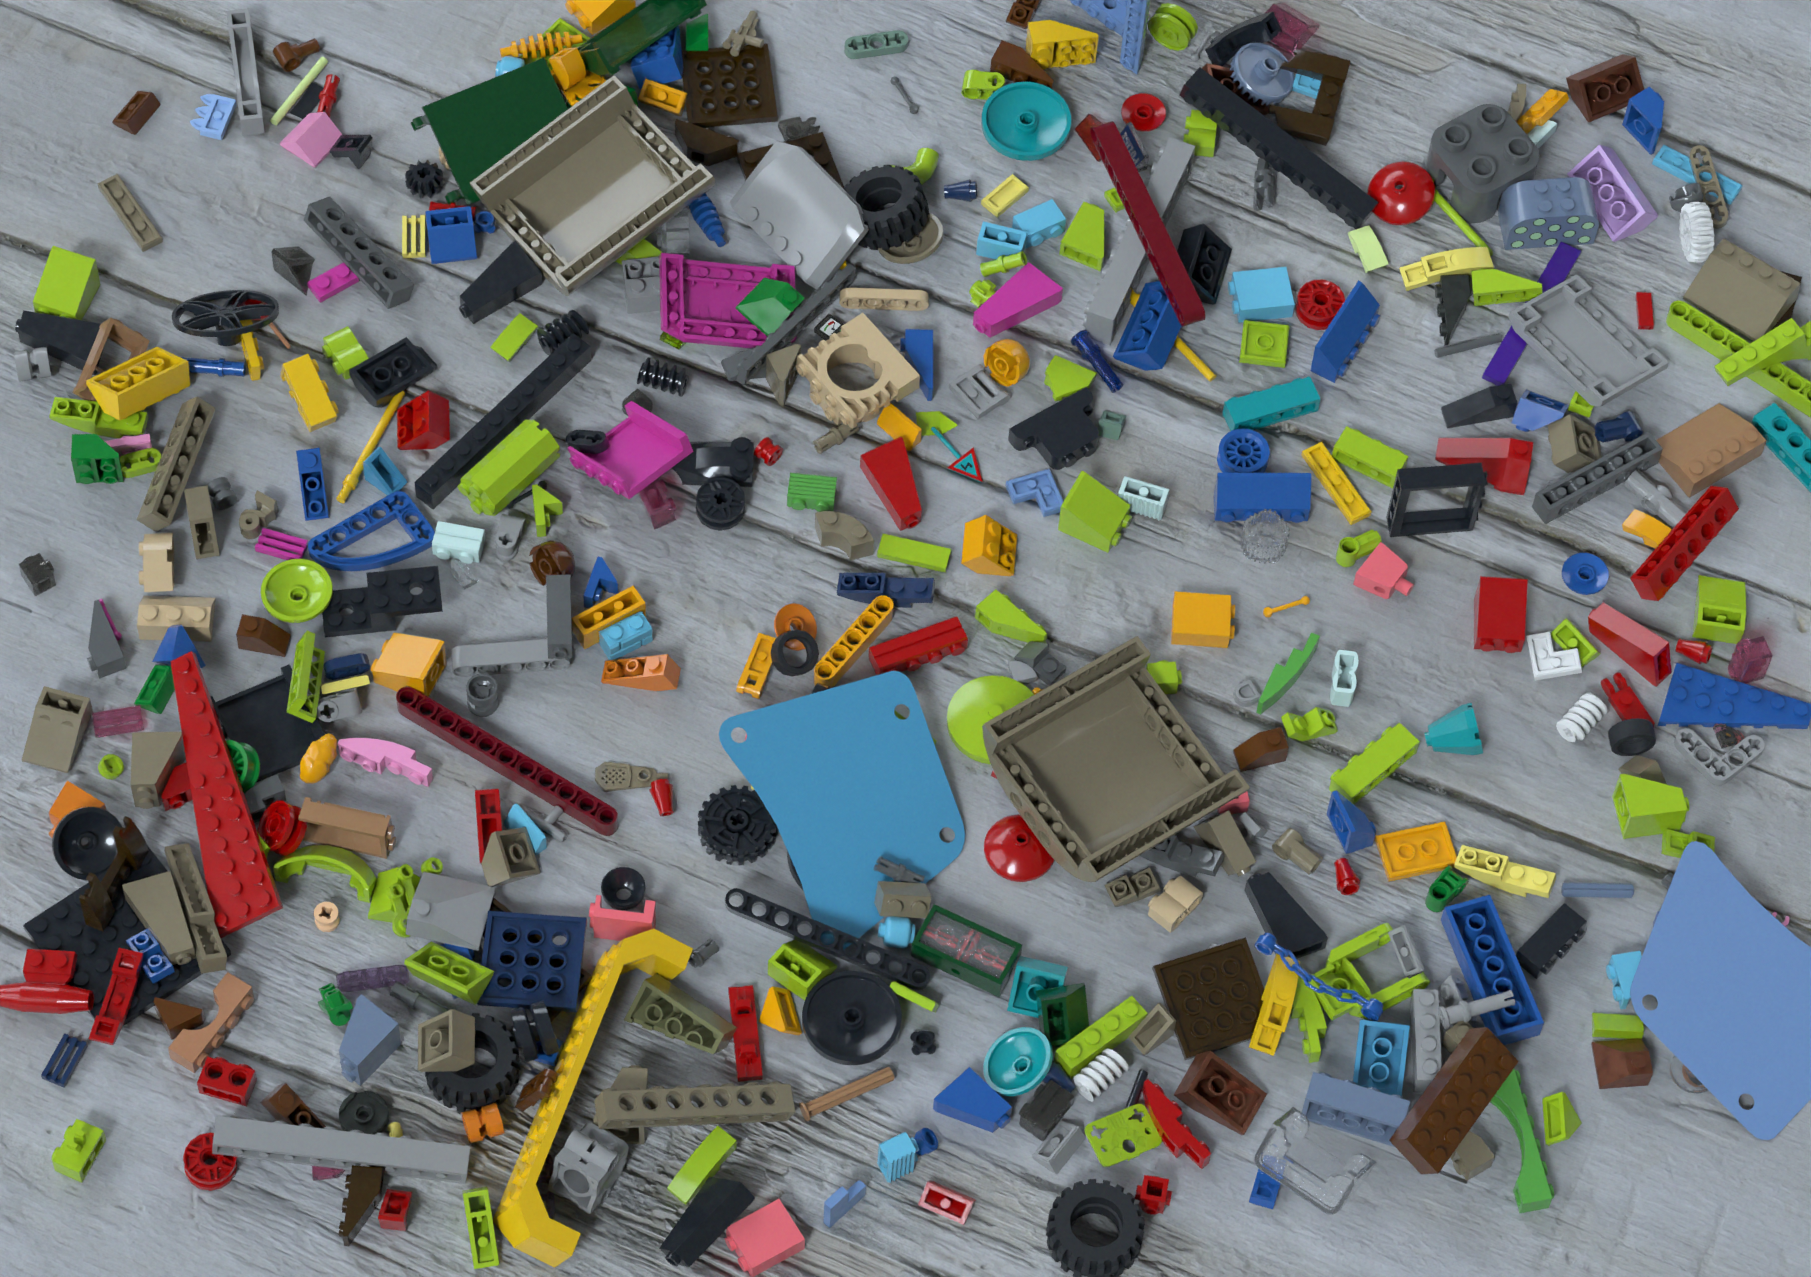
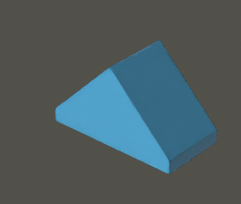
M378 447L363 462L365 480L387 496L393 492L400 491L407 483V480L381 447Z

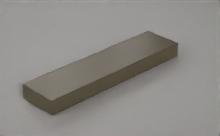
M118 174L97 183L99 190L142 252L163 242L161 235Z

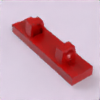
M753 985L728 987L731 1023L737 1027L733 1034L738 1082L763 1080ZM749 1011L747 1014H737L738 1012Z

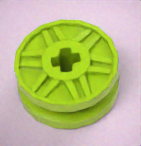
M1161 4L1148 21V29L1154 39L1162 46L1175 51L1184 50L1188 47L1191 39L1195 37L1198 31L1197 23L1192 15L1176 4Z

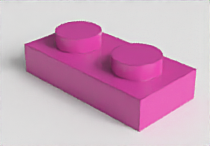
M343 262L308 281L307 284L308 288L321 303L359 282V278Z

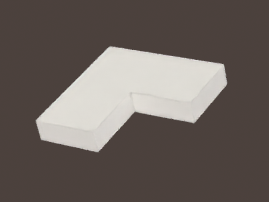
M1550 632L1526 636L1535 681L1582 673L1577 648L1554 652Z

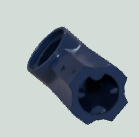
M1632 411L1624 412L1616 419L1597 422L1594 427L1595 437L1602 443L1623 438L1626 442H1631L1641 437L1644 432Z

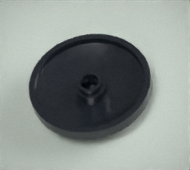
M841 971L823 978L810 990L803 1005L802 1026L809 1044L824 1058L842 1065H862L882 1057L894 1045L901 1029V1006L894 991L880 978L862 971Z

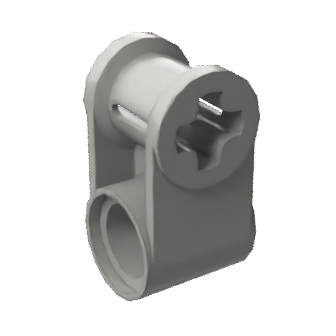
M505 514L501 515L495 537V552L500 560L509 561L515 558L520 540L524 535L526 519Z
M357 688L345 689L336 694L321 697L318 700L317 716L324 722L356 716L363 712ZM324 705H328L330 708L328 709V714L322 712Z

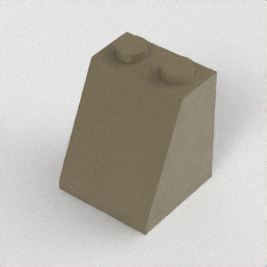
M181 731L132 733L130 785L135 807L150 809L160 807L162 804L161 796L174 767L183 764L186 759Z
M632 1065L628 1068L622 1067L611 1088H616L617 1091L626 1090L631 1087H640L641 1090L648 1089V1069L637 1065ZM620 1103L623 1109L628 1110L624 1104ZM595 1114L593 1124L598 1126L597 1115ZM646 1127L605 1129L615 1134L627 1144H645Z

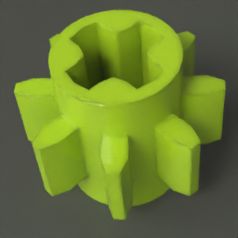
M990 280L976 281L969 291L972 297L970 302L979 308L996 292L994 290L996 285Z

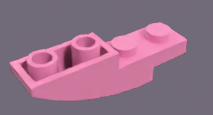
M371 738L340 739L337 743L339 755L348 762L354 761L369 772L375 771L382 774L387 767L390 772L396 775L402 774L408 777L411 782L417 785L423 784L429 787L433 780L432 768L417 762L415 750L403 745Z

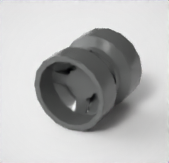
M226 477L216 478L207 485L209 495L213 497L216 509L225 510L236 503L237 496L233 490H230L231 484Z

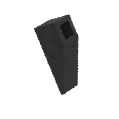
M1441 275L1439 284L1435 285V297L1439 298L1440 301L1437 305V315L1442 319V323L1439 325L1440 337L1444 336V345L1449 344L1467 308L1470 297L1468 275Z

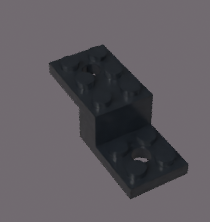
M438 566L366 573L368 587L333 590L331 601L322 612L324 636L326 638L396 631L395 616L443 612ZM415 587H419L423 590L422 593L418 595H414L410 593V591ZM346 608L351 609L353 611V613L349 616H343L340 614V612Z

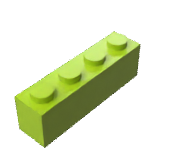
M1400 722L1393 728L1391 726L1382 733L1379 740L1376 742L1374 740L1371 741L1361 755H1354L1344 769H1337L1331 775L1329 790L1331 792L1337 790L1355 805L1415 755L1420 741Z
M1130 996L1057 1049L1054 1062L1056 1064L1060 1063L1072 1080L1076 1074L1081 1073L1083 1068H1088V1064L1091 1061H1095L1097 1055H1102L1104 1049L1113 1050L1127 1040L1148 1013L1133 996Z

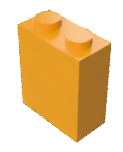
M1174 591L1171 644L1228 648L1229 639H1234L1235 625H1230V620L1235 617V605L1231 604V595Z

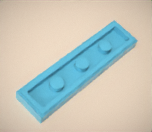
M1663 145L1653 159L1652 164L1689 184L1696 183L1689 163V157ZM1703 172L1699 175V178L1704 182H1708L1712 179V176L1708 172ZM1716 172L1724 201L1731 205L1743 185ZM1709 192V193H1708V194H1710V195H1712V196L1718 198V196H1717L1716 193H1714V192Z

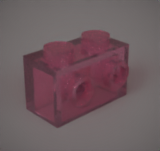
M658 478L637 493L654 530L675 521L676 518L673 511L677 510L672 497L667 498L665 494L668 490L663 479L658 480Z
M1764 636L1754 639L1745 638L1737 643L1728 665L1729 675L1735 681L1747 684L1764 679L1773 656Z

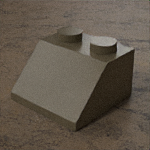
M1571 414L1548 425V440L1552 449L1551 459L1556 467L1567 473H1572L1602 458L1600 443L1595 437V428Z
M451 1009L418 1024V1071H459L475 1064V1017Z

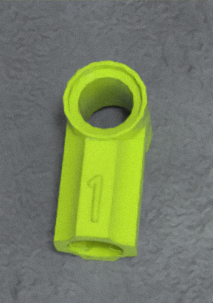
M1372 529L1354 538L1345 537L1341 539L1336 553V562L1342 567L1353 566L1356 560L1374 551L1378 544L1382 542L1381 536Z

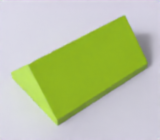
M432 941L406 958L404 962L413 976L475 1006L494 974V971Z

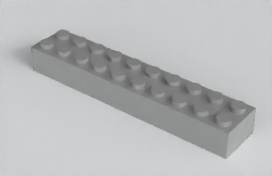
M1171 137L1166 145L1163 144L1158 155L1160 159L1158 162L1155 161L1151 168L1150 174L1152 176L1144 182L1165 227L1191 174L1195 151L1194 145ZM1129 216L1126 222V226H1128L1126 231L1122 230L1119 235V246L1117 249L1113 248L1109 258L1111 263L1109 266L1105 265L1101 275L1103 280L1101 284H1096L1093 291L1094 299L1093 301H1088L1084 314H1086L1083 326L1086 327L1085 337L1107 345H1111L1130 304L1132 289L1136 291L1150 261Z

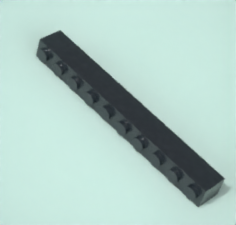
M1201 67L1184 84L1179 96L1186 103L1193 105L1201 111L1203 116L1210 118L1223 131L1235 137L1240 144L1251 149L1257 157L1264 159L1277 172H1281L1289 178L1294 185L1305 190L1311 198L1318 200L1330 212L1342 218L1348 226L1359 229L1373 213L1379 202Z
M574 333L567 338L414 482L416 497L434 510L461 483V478L523 421L529 420L591 361L590 345Z

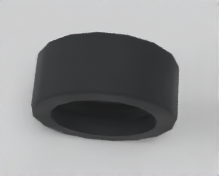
M793 630L785 632L778 636L772 644V663L783 675L793 677L806 674L818 662V645L814 638L805 631ZM789 640H799L806 648V661L800 667H792L784 659L783 647Z
M1627 719L1613 725L1608 731L1611 751L1620 756L1639 755L1652 749L1656 744L1653 724L1646 719Z

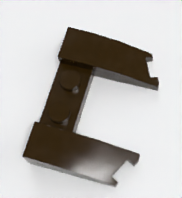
M1294 50V58L1289 63L1283 61L1280 69L1321 81L1313 111L1308 113L1270 105L1268 112L1269 114H1275L1276 125L1289 135L1326 146L1330 138L1335 120L1334 117L1351 61L1317 52Z
M127 816L123 819L125 828L116 826L113 830L117 855L104 878L100 882L95 874L89 872L86 880L89 882L90 889L87 888L84 895L79 896L85 924L102 932L106 929L115 912L112 901L118 894L120 882L126 880L130 868L139 870L149 852L142 833L132 819Z

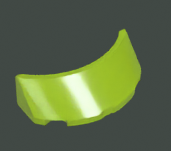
M312 845L296 849L293 853L283 856L273 867L275 880L283 883H288L290 876L293 874L303 875L306 865L351 875L350 887L356 888L359 901L368 903L371 901L377 880L371 868L360 857L348 850L330 845Z

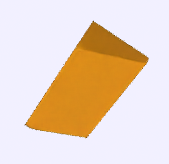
M645 78L638 100L649 106L682 116L687 93Z
M891 402L889 406L883 408L877 420V425L894 440L902 437L906 450L911 451L921 442L922 429Z

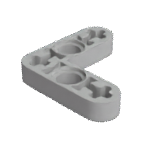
M1684 728L1679 730L1674 740L1676 749L1710 783L1716 786L1726 784L1762 755L1765 747L1761 737L1749 735L1723 756L1719 757L1691 729ZM1682 738H1683L1684 740L1688 738V739H1690V742L1688 743V742L1686 741V742L1683 743V742H1681V740H1682ZM1749 745H1751V746L1757 745V746H1758L1757 749L1753 748V749H1751V750L1748 752V754H1746V751L1748 750ZM1705 753L1709 760L1706 762L1699 761L1696 754ZM1738 756L1742 759L1743 763L1735 765L1730 761V757ZM1715 771H1716V772L1722 771V772H1723V776H1722V775L1716 776V775H1715Z

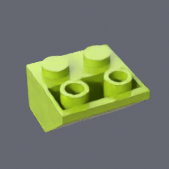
M797 940L784 943L768 960V976L804 1001L810 990L820 980L831 975L837 968V965L809 945Z

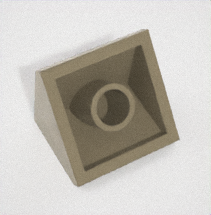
M799 344L786 347L766 356V380L778 404L784 406L799 374L796 370L797 356L801 354V345Z

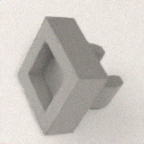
M1244 812L1238 818L1242 823L1237 826L1242 833L1245 829L1248 831L1247 837L1244 838L1247 843L1251 842L1255 836L1262 838L1268 832L1252 814Z

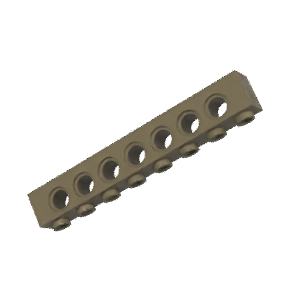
M779 1081L770 1082L767 1085H758L756 1082H751L743 1086L727 1083L720 1087H711L710 1084H703L696 1088L679 1085L672 1089H664L663 1086H655L646 1090H641L640 1087H631L621 1091H617L616 1088H607L594 1100L599 1129L787 1121L795 1113L791 1084H781ZM762 1098H764L768 1102V1104L764 1103ZM738 1099H741L745 1105L741 1104ZM715 1100H718L722 1106H719ZM691 1101L696 1102L698 1107L694 1106ZM668 1102H671L675 1108H672ZM620 1103L624 1104L628 1110L623 1109ZM644 1103L649 1104L651 1109H648Z

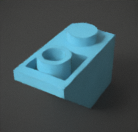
M1640 951L1612 955L1609 964L1606 965L1607 977L1609 980L1612 979L1614 985L1612 989L1613 997L1616 1002H1619L1621 1010L1626 1009L1631 1001L1630 988L1642 957Z

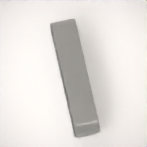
M547 639L461 645L451 650L452 672L455 676L459 677L477 674L494 675L561 670L570 665V658L548 659Z

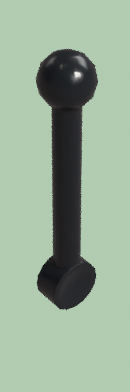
M540 481L538 483V486H540L544 490L547 489V483L545 481ZM532 489L513 499L506 508L512 509L514 504L532 495Z

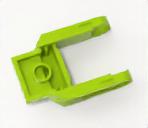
M1389 923L1381 924L1332 949L1325 968L1312 974L1326 985L1335 989L1354 990L1368 1001L1371 998L1379 1000L1383 1004V1011L1410 998L1413 989H1425L1430 984V980L1422 972L1410 979L1406 977L1371 995L1370 989L1351 962L1391 941L1388 932L1392 931L1393 928ZM1313 979L1311 982H1308L1318 989L1321 985ZM1314 991L1320 1005L1331 1021L1346 1013L1368 1019L1361 1013L1363 1006L1358 1003L1341 1002L1336 997L1327 993H1317ZM1342 993L1341 998L1352 999L1353 994Z

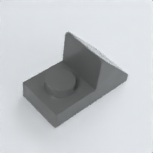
M1030 641L1014 659L1029 665L1039 679L1051 686L1066 672V666L1048 653V643Z

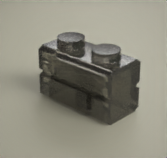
M1049 1080L1045 1086L1041 1084L1036 1089L1033 1095L1035 1099L1031 1104L1026 1102L1019 1111V1125L1041 1141H1044L1071 1108L1074 1101L1073 1094L1064 1088L1062 1089L1053 1080Z

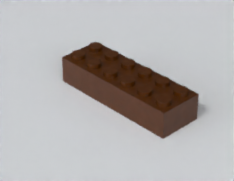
M1487 1027L1469 1029L1389 1141L1420 1174H1438L1519 1061Z

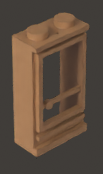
M109 318L100 324L97 337L78 383L72 392L84 400L97 402L88 388L86 380L92 377L94 370L99 373L105 372L96 365L107 338L131 352L128 360L146 352L150 342L141 333L131 330L120 320Z
M305 797L298 818L300 821L307 822L303 841L330 845L387 859L389 851L394 850L396 837L394 836L395 826L392 825L391 815H387L385 818V815L326 802L321 804V801H317V803L312 802L311 798Z

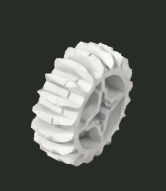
M1690 202L1684 204L1681 209L1679 237L1684 256H1686L1688 262H1704L1714 250L1715 235L1711 217L1712 213L1705 202Z

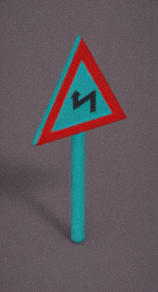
M932 427L933 433L957 458L947 469L982 483L974 447L961 456L935 427Z

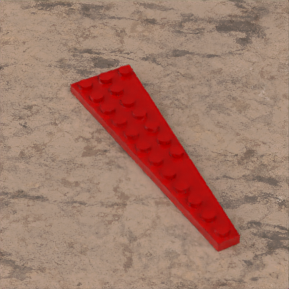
M191 651L170 662L207 893L215 913L214 922L220 938H223L282 909L283 905L196 654Z

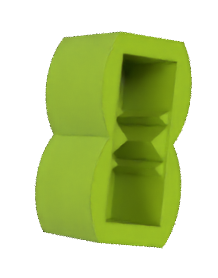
M1192 109L1191 116H1186L1185 129L1189 130V134H1184L1183 142L1195 146V156L1213 157L1217 124L1210 118L1203 116L1199 110Z
M348 326L323 337L324 345L322 346V351L325 357L332 359V365L338 376L342 375L345 380L351 378L349 369L369 359Z

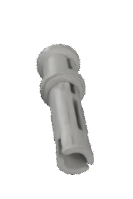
M1511 990L1468 1003L1461 1000L1457 1005L1446 1008L1440 1006L1438 1007V1013L1444 1028H1449L1450 1024L1456 1022H1469L1473 1016L1514 1006L1515 999L1504 1001V999L1514 995Z

